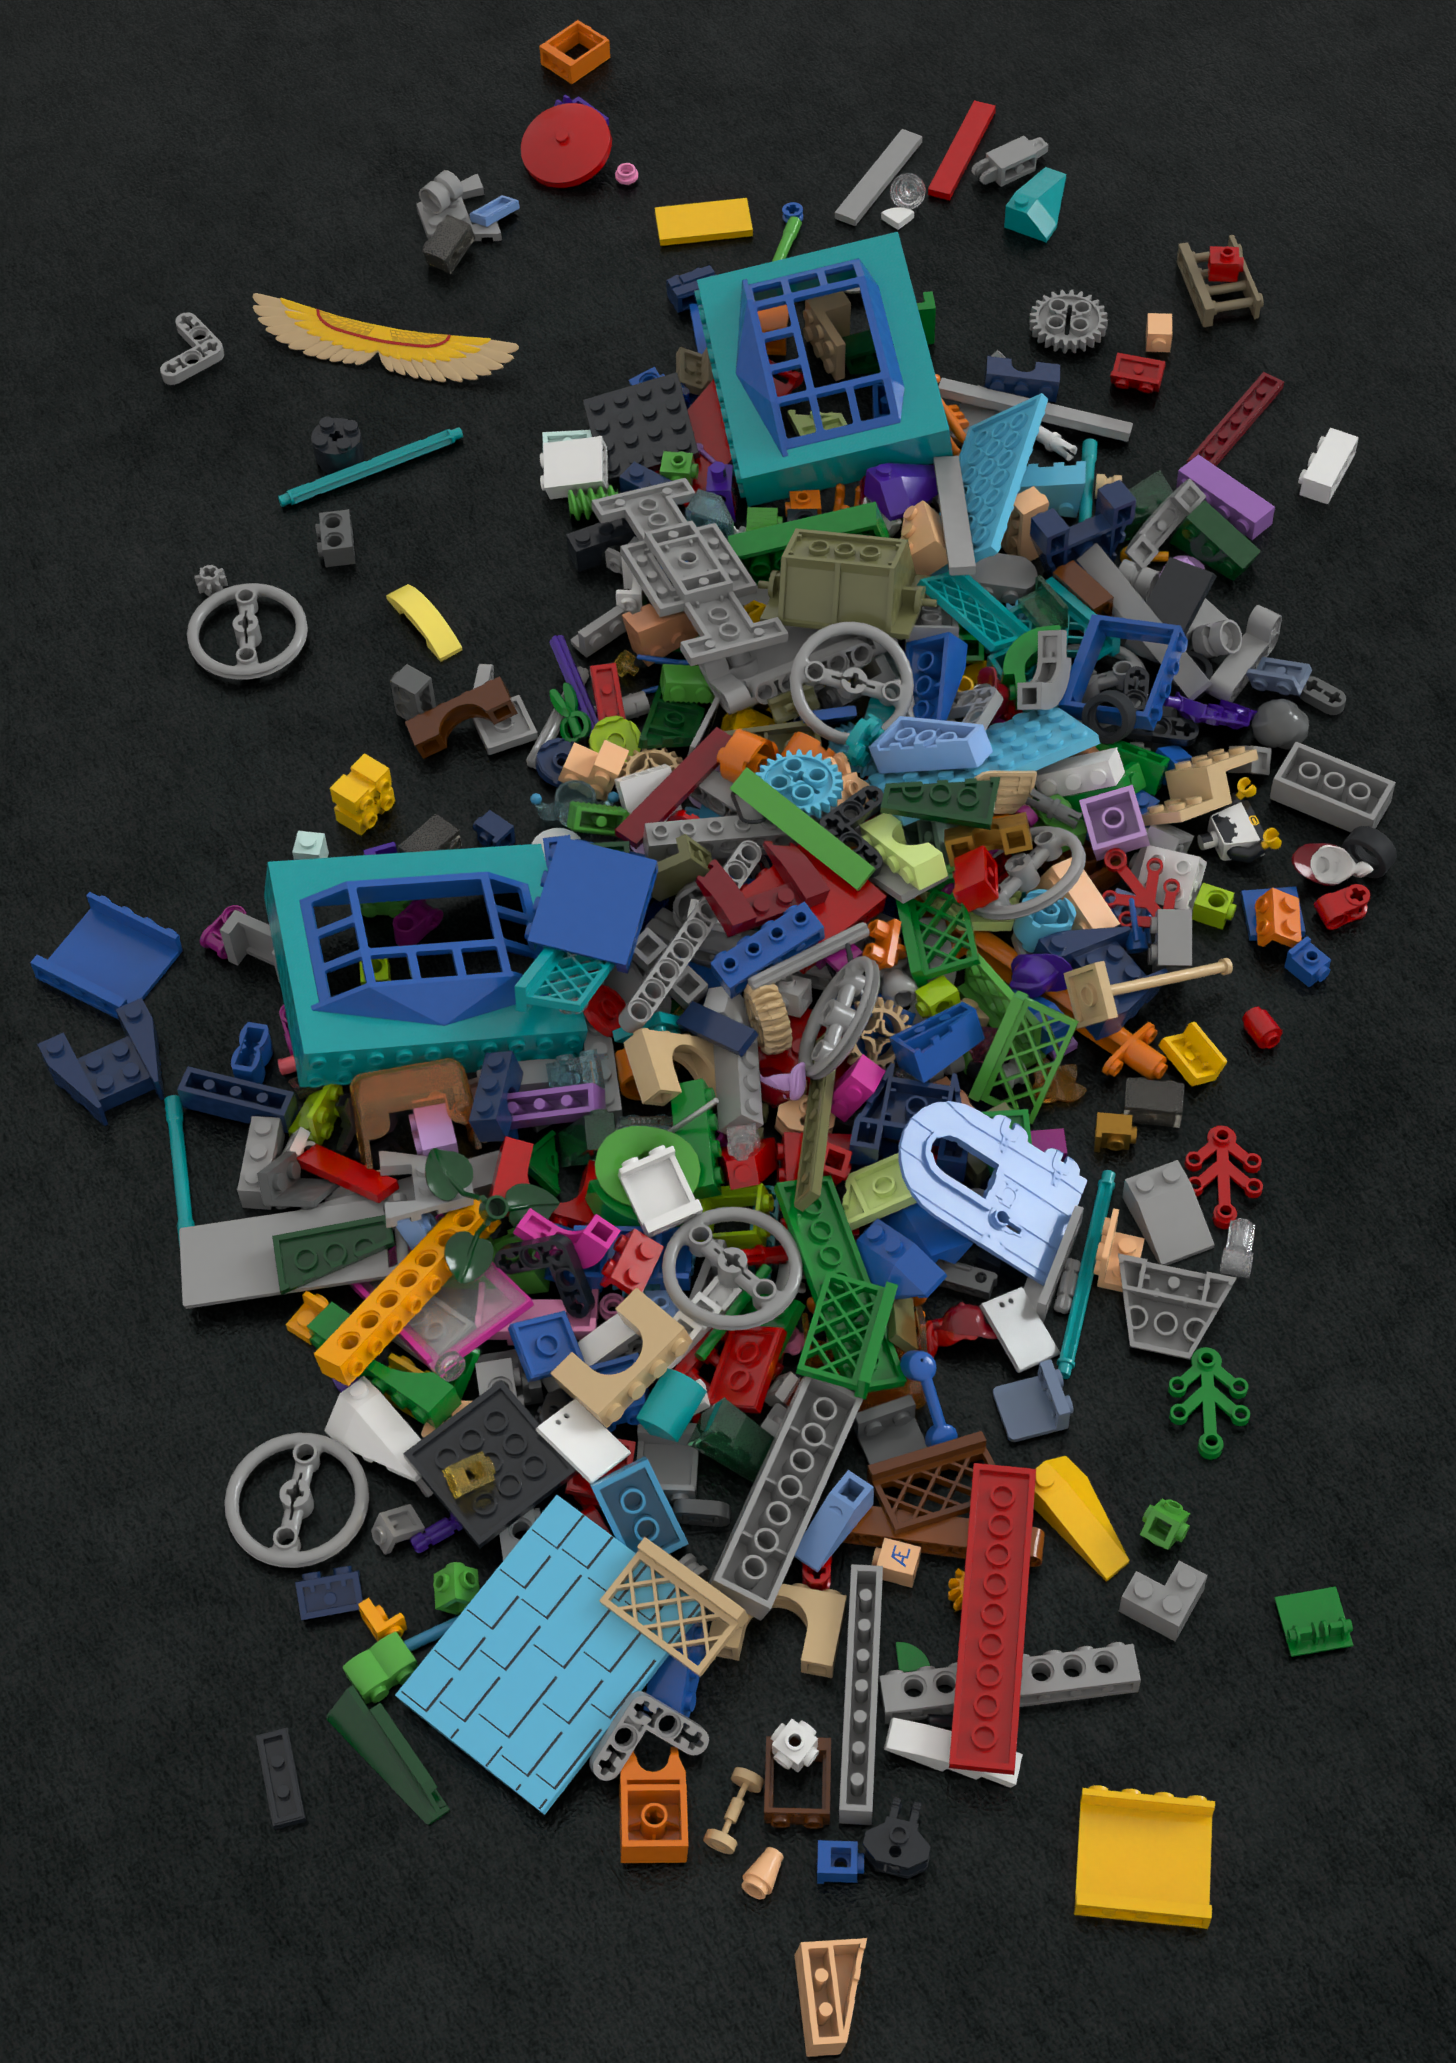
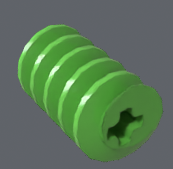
M608 485L607 492L605 493L602 486H598L597 494H595L592 487H589L587 495L584 494L582 488H579L577 496L574 495L572 489L568 490L570 519L571 515L574 514L576 520L580 521L581 514L584 513L586 519L589 520L591 513L594 512L592 510V500L618 494V488L615 492L612 485Z

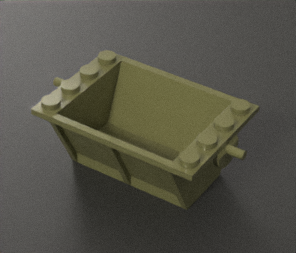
M795 528L781 557V573L780 571L773 570L769 581L758 582V588L768 589V596L770 597L760 617V621L778 617L784 626L822 629L840 622H859L874 626L887 633L890 637L900 640L909 639L922 607H937V599L926 598V587L917 586L920 579L931 576L915 573L908 540Z

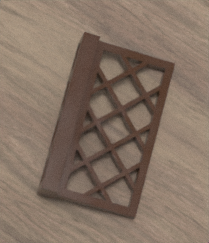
M979 1431L870 1464L867 1468V1483L874 1487V1493L894 1534L897 1535L970 1512L971 1498L969 1502L962 1504L951 1500L955 1491L971 1496L972 1488L960 1484L964 1474L973 1477V1469L968 1467L969 1463L983 1459L985 1464L995 1465L986 1448V1438L983 1432ZM948 1469L959 1472L955 1481L939 1475L942 1471ZM924 1478L929 1480L930 1483L927 1489L924 1490L911 1485L912 1481ZM935 1483L951 1489L947 1498L931 1492ZM896 1487L902 1491L898 1499L885 1495L883 1489ZM907 1492L922 1497L918 1507L903 1501ZM927 1499L943 1505L941 1510L936 1512H930L923 1509ZM898 1508L913 1513L912 1519L899 1523L895 1516Z

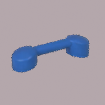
M919 1350L906 1352L901 1358V1371L908 1379L921 1382L933 1421V1426L929 1428L925 1436L926 1446L930 1447L958 1438L956 1429L952 1425L946 1424L932 1379L937 1368L933 1356L928 1352Z

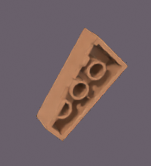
M647 604L641 607L640 612L622 614L631 647L637 655L663 658L678 649L680 642L699 636L684 611L659 617L651 604ZM643 660L648 667L655 663Z

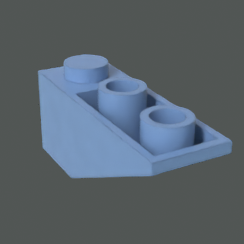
M848 1470L828 1494L804 1533L794 1557L818 1573L872 1507L874 1487Z

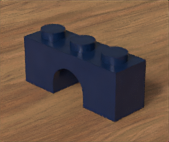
M987 356L984 388L1026 398H1032L1042 393L1048 398V401L1056 402L1060 384L1059 364L1036 362L1033 371L1021 372L1013 368L1012 359Z
M513 1051L485 1054L469 1117V1122L480 1142L504 1141L505 1136H509L513 1117L508 1109L507 1095L508 1093L519 1092L523 1077V1071Z

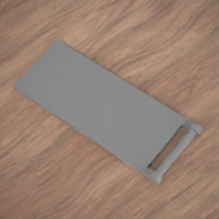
M394 1193L380 1203L364 1200L309 1210H298L180 1228L181 1279L184 1308L188 1309L281 1295L272 1236L385 1215L384 1202L407 1201L406 1195ZM395 1226L397 1265L389 1267L388 1249L288 1293L385 1279L409 1254L408 1244Z

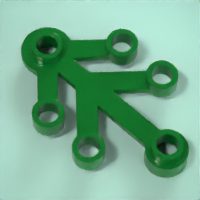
M1204 1347L1193 1353L1191 1358L1192 1367L1181 1377H1173L1169 1381L1168 1392L1171 1396L1179 1398L1184 1396L1187 1387L1201 1376V1387L1184 1403L1173 1405L1169 1418L1172 1423L1182 1425L1186 1423L1188 1416L1202 1404L1204 1434L1199 1439L1198 1452L1203 1458L1212 1460L1218 1458L1223 1449V1440L1216 1430L1215 1404L1231 1417L1232 1423L1236 1426H1244L1248 1423L1250 1411L1246 1406L1235 1405L1214 1386L1215 1377L1229 1388V1393L1232 1397L1241 1399L1247 1394V1381L1243 1378H1234L1221 1367L1222 1359L1219 1353L1212 1348ZM1201 1359H1210L1212 1362L1204 1363ZM1179 1384L1183 1389L1176 1390L1173 1388V1385ZM1234 1386H1242L1244 1390L1236 1391ZM1179 1411L1182 1412L1184 1416L1179 1418L1176 1417L1174 1413ZM1243 1413L1245 1418L1239 1419L1235 1414ZM1212 1440L1216 1442V1445L1210 1446L1206 1441Z

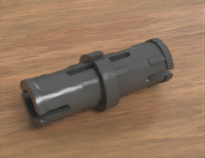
M1032 789L1030 796L1039 801L1028 797L1026 805L1047 814L1046 817L1051 820L1055 818L1072 827V829L1076 828L1077 821L1069 818V816L1080 821L1083 813H1079L1061 804V800L1058 798L1053 800L1036 791V789Z

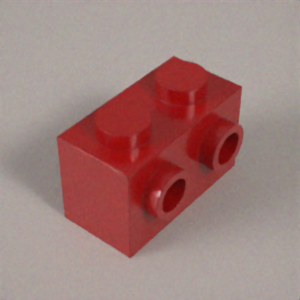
M984 845L954 858L955 870L952 874L955 880V888H953V894L959 904L963 903L968 912H971L999 899L998 865Z

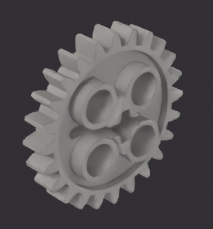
M1061 290L1060 295L1051 292V298L1043 295V300H1037L1036 306H1032L1029 316V330L1032 331V337H1038V343L1045 342V348L1051 345L1054 346L1055 352L1059 348L1063 349V353H1066L1068 349L1076 353L1077 348L1086 351V345L1093 348L1094 342L1100 343L1101 336H1105L1108 323L1107 312H1104V306H1099V300L1091 301L1092 295L1083 297L1082 291L1078 295H1074L1073 290H1070L1069 294H1065ZM1072 308L1069 335H1065L1067 309Z

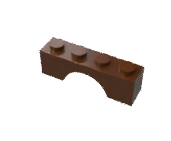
M499 676L479 687L462 693L454 699L441 703L429 711L418 714L405 723L415 747L424 759L447 748V741L451 731L462 721L470 718H484L495 725L518 714L505 684Z

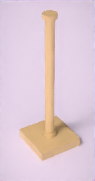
M1223 958L1213 964L1110 985L1104 961L1092 963L1063 974L1074 1018L1079 1021L1078 1029L1118 1017L1113 996L1215 974L1228 975L1232 973L1233 966L1230 959Z

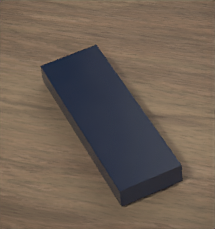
M694 1001L690 1003L676 1021L680 1029L740 1057L745 1054L758 1037L755 1029Z

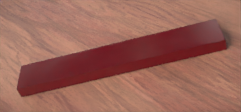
M1263 372L1187 459L1186 464L1199 454L1217 466L1283 389L1284 381Z
M716 727L615 829V835L623 841H629L630 845L637 849L643 843L645 823L664 822L720 765L717 762V754L722 747L726 746L732 736Z

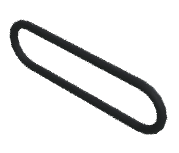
M731 792L732 801L742 822L759 824L767 820L764 816L758 820L745 819L736 800V794Z

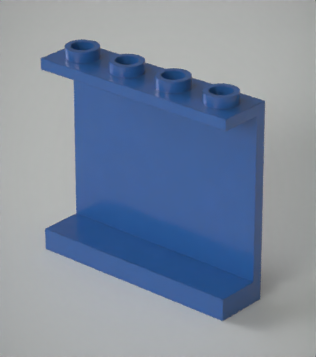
M559 836L557 844H552L548 860L551 861L549 870H544L540 885L543 887L541 897L536 896L533 904V913H535L533 923L529 922L526 927L525 939H528L529 948L536 950L537 945L613 963L616 964L617 971L628 974L658 874L657 860Z
M89 892L86 896L90 910L48 960L36 955L30 963L37 979L119 1019L116 1009L140 998L144 1000L183 952L180 937L173 929H165L148 917L142 918L134 914L128 907H120L112 903L105 896L101 895L99 897Z

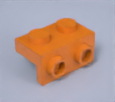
M1271 888L1255 902L1257 944L1264 947L1274 940L1293 948L1301 941L1299 898Z

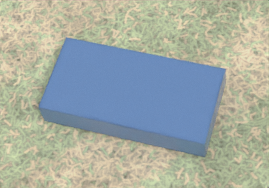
M502 195L469 214L470 221L487 227L519 209V201Z

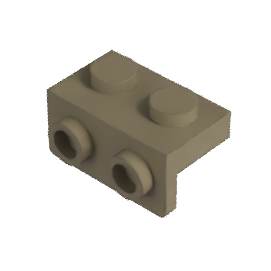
M682 347L677 351L676 372L678 373L683 391L700 396L714 379L707 347L703 354Z

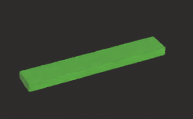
M746 767L730 787V790L858 891L876 870L749 768Z

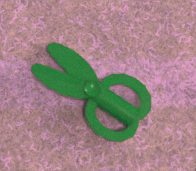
M564 683L565 701L556 689L549 691L550 699L556 711L565 717L560 724L562 738L570 743L571 741L578 743L581 738L589 736L591 721L586 713L578 711V699L572 685ZM577 717H580L583 721V731ZM568 725L570 726L574 738L570 737L568 733Z

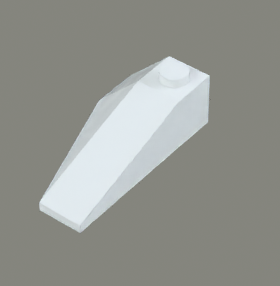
M365 1376L361 1377L339 1394L325 1428L326 1434L331 1439L347 1447L351 1452L361 1455L364 1460L370 1463L375 1461L386 1466L391 1472L412 1481H418L420 1476L406 1461L403 1453L421 1439L382 1393Z

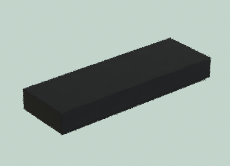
M288 1728L256 1735L274 1830L306 1822Z

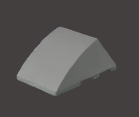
M1118 1253L1130 1347L1190 1360L1237 1278L1211 1272L1204 1274L1147 1262L1148 1259Z

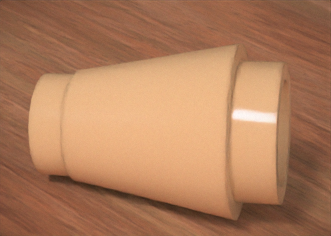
M767 1847L744 1873L742 1888L747 1894L757 1899H764L766 1895L772 1893L781 1862L784 1858L781 1852L775 1848Z

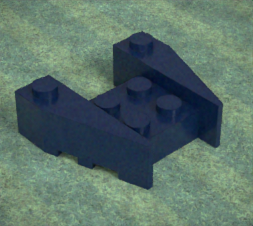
M1121 480L1105 484L1099 488L1095 516L1087 518L1076 525L1069 527L1054 508L1031 517L1030 537L1044 571L1049 577H1053V572L1059 566L1065 565L1072 560L1083 568L1077 559L1095 543L1103 549L1114 563L1117 557L1115 553L1116 547L1126 537L1124 533L1125 527L1132 524L1137 500Z
M1129 926L1057 932L1039 939L1033 954H1054L1062 957L1071 965L1073 970L1104 961L1110 985L1168 972L1165 968L1146 976L1127 954L1123 947L1131 932ZM1161 986L1113 996L1118 1017L1085 1028L1096 1041L1119 1032L1130 1018L1132 1019L1138 1013V1010L1159 992Z
M142 998L116 1009L122 1029L127 1037L85 1056L76 1058L64 1032L37 1044L55 1084L61 1089H65L77 1103L80 1102L104 1126L108 1125L104 1114L105 1111L155 1089L159 1099H164L159 1037L153 1018Z
M890 1063L875 1092L868 1098L866 1106L854 1120L849 1147L852 1155L849 1164L869 1166L878 1162L883 1138L900 1140L902 1131L910 1118L922 1108L936 1102L953 1101L962 1103L957 1073H952L950 1086L929 1082L923 1083L921 1081L894 1077L895 1064ZM944 1138L935 1139L932 1146L939 1147L936 1165L956 1181L964 1182L969 1152L958 1146V1143L955 1141L952 1142Z

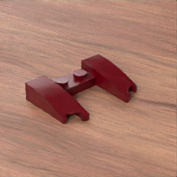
M772 841L763 842L764 850L785 884L749 898H745L733 879L716 859L708 864L707 868L710 871L705 877L697 876L695 882L728 937L761 926L770 920H777L793 905L798 906L805 901L810 908L826 901L830 892L829 887L813 864L794 843L783 846L773 845Z

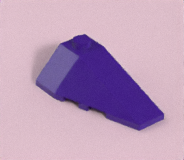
M886 463L866 469L864 495L871 502H876L879 511L889 521L904 518L903 515L907 508L912 505L915 506L922 500L930 504L933 501V497L938 495L934 465Z

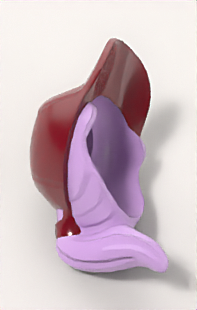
M804 1062L797 1064L790 1074H784L773 1067L759 1068L761 1098L764 1103L775 1109L780 1104L789 1100L796 1101L802 1097L806 1087Z

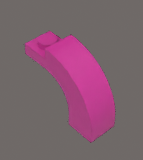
M530 1208L516 1226L513 1234L524 1241L557 1234L565 1235L572 1241L582 1268L585 1269L597 1264L604 1257L621 1230L596 1214L585 1229L570 1231L558 1227ZM555 1246L552 1250L549 1251V1254L552 1251L560 1250L562 1253L563 1251L562 1249H557ZM536 1251L534 1257L540 1260V1255Z

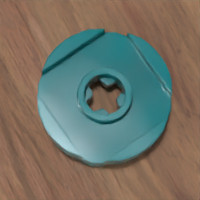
M871 713L867 714L869 717L867 721L863 718L858 721L846 740L845 744L849 746L848 753L844 751L843 753L847 756L848 762L852 766L859 765L865 767L871 758L869 746L885 731L882 729V720Z

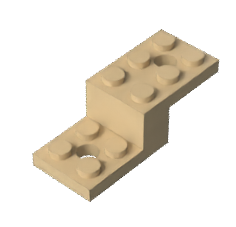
M843 291L805 300V310H803L805 328H803L804 338L807 342L810 341L816 357L822 359L826 372L828 374L831 373L835 381L845 378L846 344L841 337L850 335L851 302Z
M1245 746L1229 749L1228 753L1224 752V749L1209 751L1208 757L1207 755L1192 757V762L1189 760L1175 763V769L1165 772L1170 800L1164 801L1165 806L1160 804L1148 807V812L1141 814L1144 826L1183 822L1231 804L1232 800L1226 771L1258 760L1257 750H1245Z

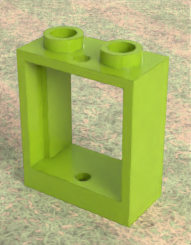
M763 1183L733 1190L729 1186H721L722 1195L699 1199L703 1208L702 1213L722 1207L756 1206L755 1210L770 1216V1212L774 1210L773 1196L768 1193ZM714 1224L708 1226L712 1230L713 1238L725 1240L727 1248L750 1249L760 1244L766 1247L767 1237L771 1235L756 1225H753V1230L724 1233H713Z

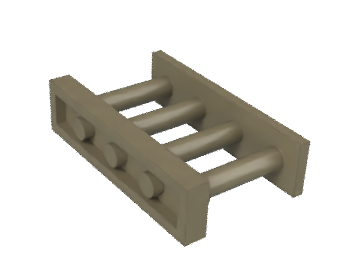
M1229 235L1228 247H1239V257H1243L1241 244H1237L1234 235ZM1188 242L1179 244L1177 264L1203 327L1213 326L1214 315H1217V312L1247 307L1250 308L1254 319L1259 318L1260 308L1263 307L1264 300L1262 294L1257 291L1245 260L1243 272L1238 273L1237 282L1209 286L1204 282V279H1208V269L1202 270V268L1197 266V263L1208 261L1209 251L1195 254L1194 251H1191ZM1237 291H1243L1245 298L1218 303L1212 301L1210 297Z

